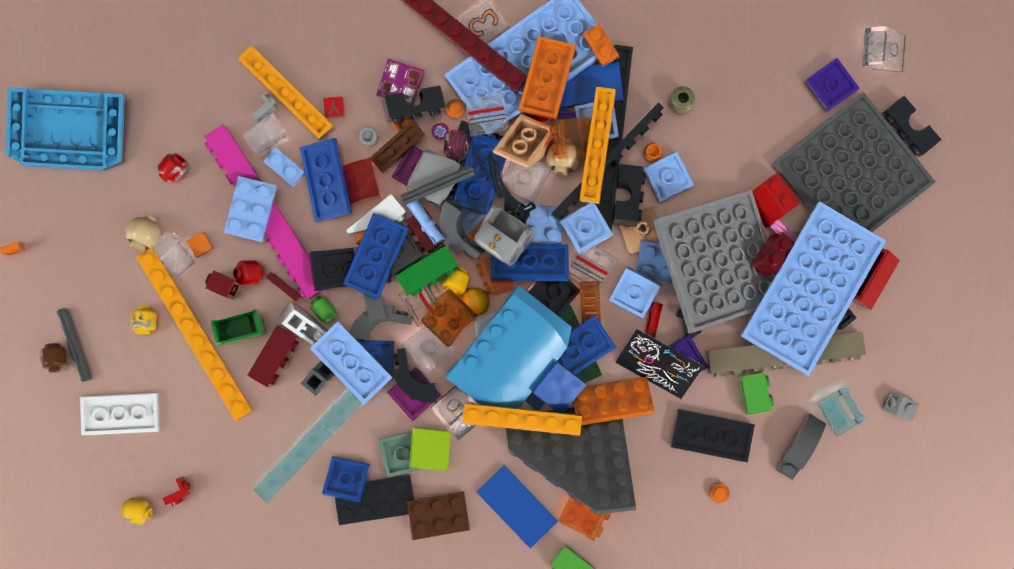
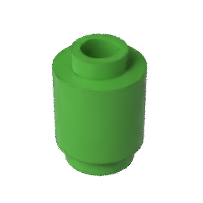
M318 295L310 302L312 304L310 307L312 312L325 324L338 315L335 312L334 306L325 296L321 298Z

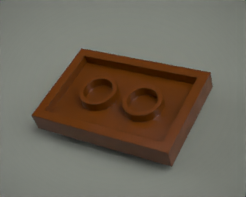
M464 491L406 501L412 540L470 530Z

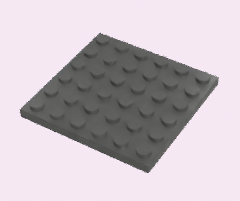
M864 92L772 163L811 213L817 202L820 201L870 232L875 231L936 182Z

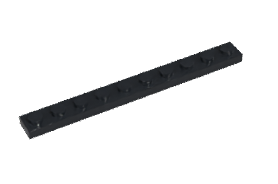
M614 45L619 58L612 61V63L619 62L623 100L614 102L619 138L609 140L607 155L623 138L633 47ZM620 160L616 164L612 162L607 167L610 170L603 177L600 204L595 203L611 232Z

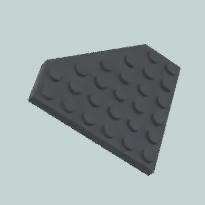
M567 408L564 413L575 414L574 408ZM623 419L581 425L580 436L506 428L508 451L512 456L518 457L529 468L545 476V479L553 485L562 488L570 497L590 508V511L594 514L636 510Z

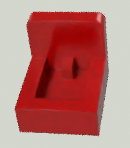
M183 477L176 479L180 490L162 498L165 505L171 503L173 507L182 503L183 497L190 495L189 490H191V486L187 479L184 480Z

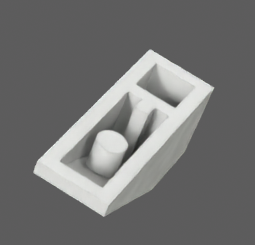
M391 194L346 231L350 235L366 231L373 212L399 224L406 219L405 215L407 213Z
M293 301L279 315L281 323L311 345H314L328 331L313 316Z

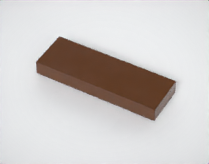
M412 120L370 158L380 171L384 173L425 137L426 134Z

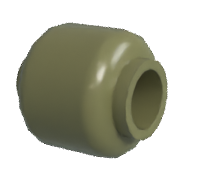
M686 86L674 89L669 98L671 108L678 113L689 111L695 103L694 92Z

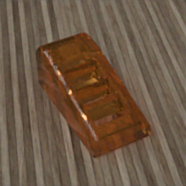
M582 281L580 283L582 322L587 321L594 315L601 322L600 282ZM585 297H596V299H585ZM585 305H596L593 307H585ZM586 312H597V314H586Z

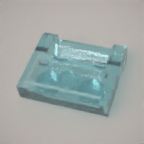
M847 385L817 402L836 436L843 434L867 419L858 409L849 393L850 389ZM843 396L855 417L853 420H850L838 397Z

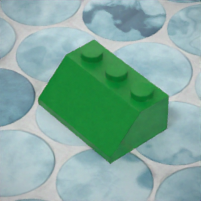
M444 244L402 269L395 276L407 296L412 294L414 297L423 291V286L428 284L430 287L439 282L438 277L443 274L449 276L456 271L455 267L458 265Z

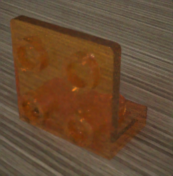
M491 257L483 260L482 258L478 259L479 264L476 267L480 277L485 276L487 282L483 284L488 295L492 294L495 297L514 289L512 281H491Z

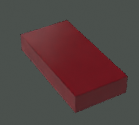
M270 272L266 278L295 302L299 303L302 296L276 274Z

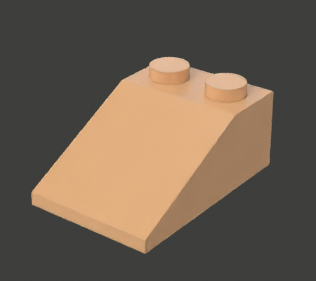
M520 114L495 147L493 153L529 168L542 159L549 147L553 145L555 129Z

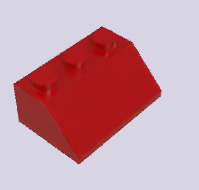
M882 248L852 302L872 310L900 262L893 253Z

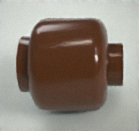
M59 343L46 344L40 350L41 367L48 369V372H59L60 368L66 365V350Z

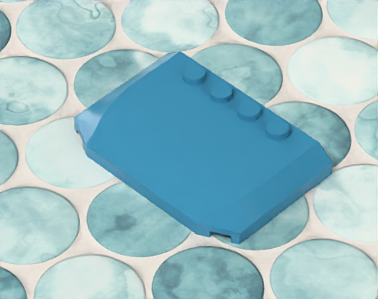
M7 87L6 156L17 160L24 166L104 170L122 162L125 94Z
M517 284L506 298V302L444 376L479 404L519 408L548 369L567 349L572 327Z

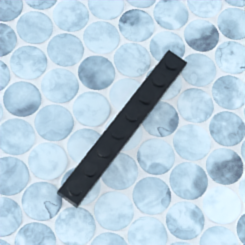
M659 102L606 156L604 176L610 170L607 167L612 162L616 164L623 157L621 153L625 149L629 151L636 144L634 139L639 134L643 136L650 129L648 125L652 121L656 123L662 117L661 111L664 107ZM582 182L551 213L550 216L555 221L558 218L562 220L570 212L568 208L572 204L576 206L580 202Z

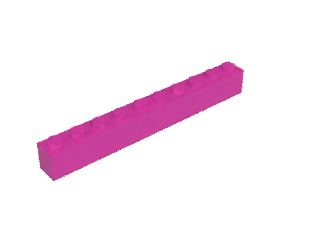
M224 124L204 136L207 141L204 143L210 153H215L217 156L215 161L221 169L224 167L228 173L225 177L231 185L235 184L236 186L238 176L262 182ZM273 201L265 232L268 236L266 241L271 249L275 248L279 253L277 258L282 265L286 264L289 271L287 274L292 281L296 280L300 286L297 289L301 296L311 299L322 291H314L309 255L275 201Z

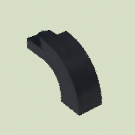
M406 348L397 349L394 359L395 365H399L400 369H394L392 372L400 389L417 401L426 403L438 402L435 383L425 384L414 379L409 371Z

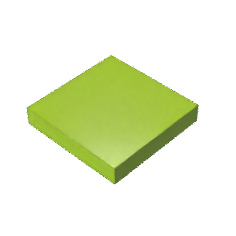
M412 428L409 468L448 471L451 432Z

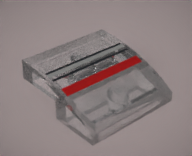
M503 91L465 96L470 136L509 130Z
M596 246L582 254H579L577 251L569 265V279L598 294L618 258Z
M440 282L430 287L428 284L423 286V291L414 297L412 294L407 296L405 291L399 294L418 328L454 307Z

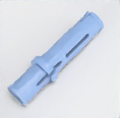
M418 200L407 204L414 217L420 223L421 230L426 232L433 244L437 245L445 238L435 226V221L431 220Z

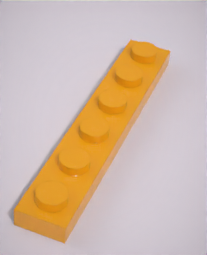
M252 45L238 58L319 140L333 127Z
M596 87L580 202L600 204L616 89Z
M464 403L462 423L580 436L582 415Z

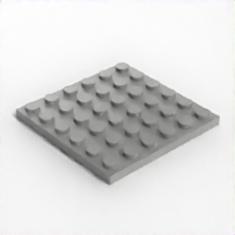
M752 190L653 220L689 333L717 325L756 310L776 274L764 277L751 265L767 241Z

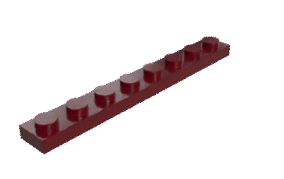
M401 0L513 92L517 93L526 82L527 76L433 0Z

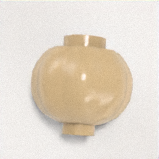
M561 139L560 142L554 143L549 147L546 154L548 167L554 170V174L560 176H568L570 172L576 171L582 160L579 148L573 145L569 139Z
M145 215V218L137 217L128 223L125 235L126 239L131 242L130 247L144 252L145 249L155 248L159 244L162 232L155 223L156 219L154 217Z

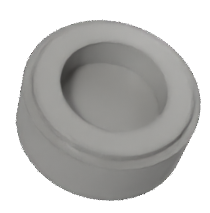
M364 127L359 131L358 139L362 145L370 147L377 142L378 135L372 127Z

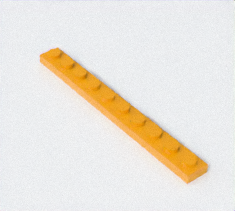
M154 248L148 249L136 256V259L234 420L237 421L252 412L251 406Z

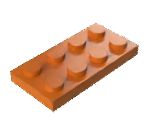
M538 36L519 111L557 120L576 45Z
M647 377L586 386L573 401L575 414L582 415L581 425L654 414L655 411Z

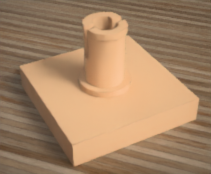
M653 206L642 209L641 221H637L636 227L619 225L629 255L639 252L640 240L659 242L653 220L657 219Z

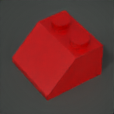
M778 172L752 191L765 228L800 204Z

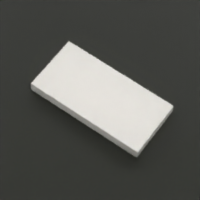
M159 393L80 397L81 435L160 431Z

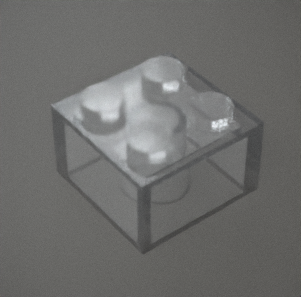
M511 161L502 180L510 194L528 203H535L551 168L538 161L529 168Z
M433 320L402 343L403 347L425 375L457 352Z

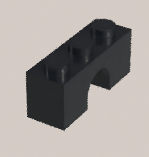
M441 86L421 89L419 92L420 104L416 106L408 104L403 93L384 96L382 104L387 123L399 124L408 118L419 120L423 118V115L430 114V117L441 115V112L446 108Z
M904 95L886 109L883 115L887 122L897 130L896 133L900 138L909 144L908 147L912 153L920 157L942 139L930 125L921 131L911 128L909 118L916 109Z
M620 164L617 188L627 190L631 198L626 201L616 200L613 225L636 227L637 221H641L642 210H639V203H643L644 197L641 185L645 184L646 173H642L643 166Z

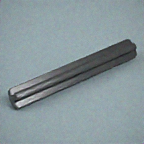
M467 166L401 195L402 201L407 205L475 175L473 167Z
M66 308L56 311L79 379L81 382L91 379V375L69 313Z

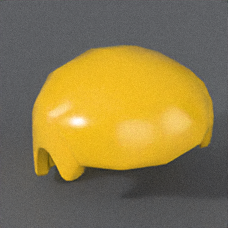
M468 288L459 298V307L466 315L480 316L487 312L490 306V297L485 290L480 288Z

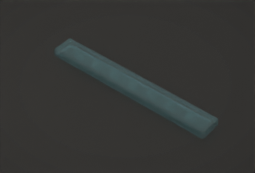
M348 389L253 490L268 503L362 402Z

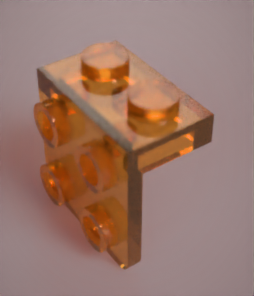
M580 117L551 121L550 134L554 140V144H552L553 156H557V159H566V146L569 145L576 149L578 157L586 156L591 126L590 118Z
M448 289L436 299L421 321L444 345L449 347L463 328L475 320L477 314L451 289Z
M569 497L559 521L561 524L586 535L587 538L594 541L596 537L599 538L604 529L601 525L604 519H609L611 513L596 515L586 505Z

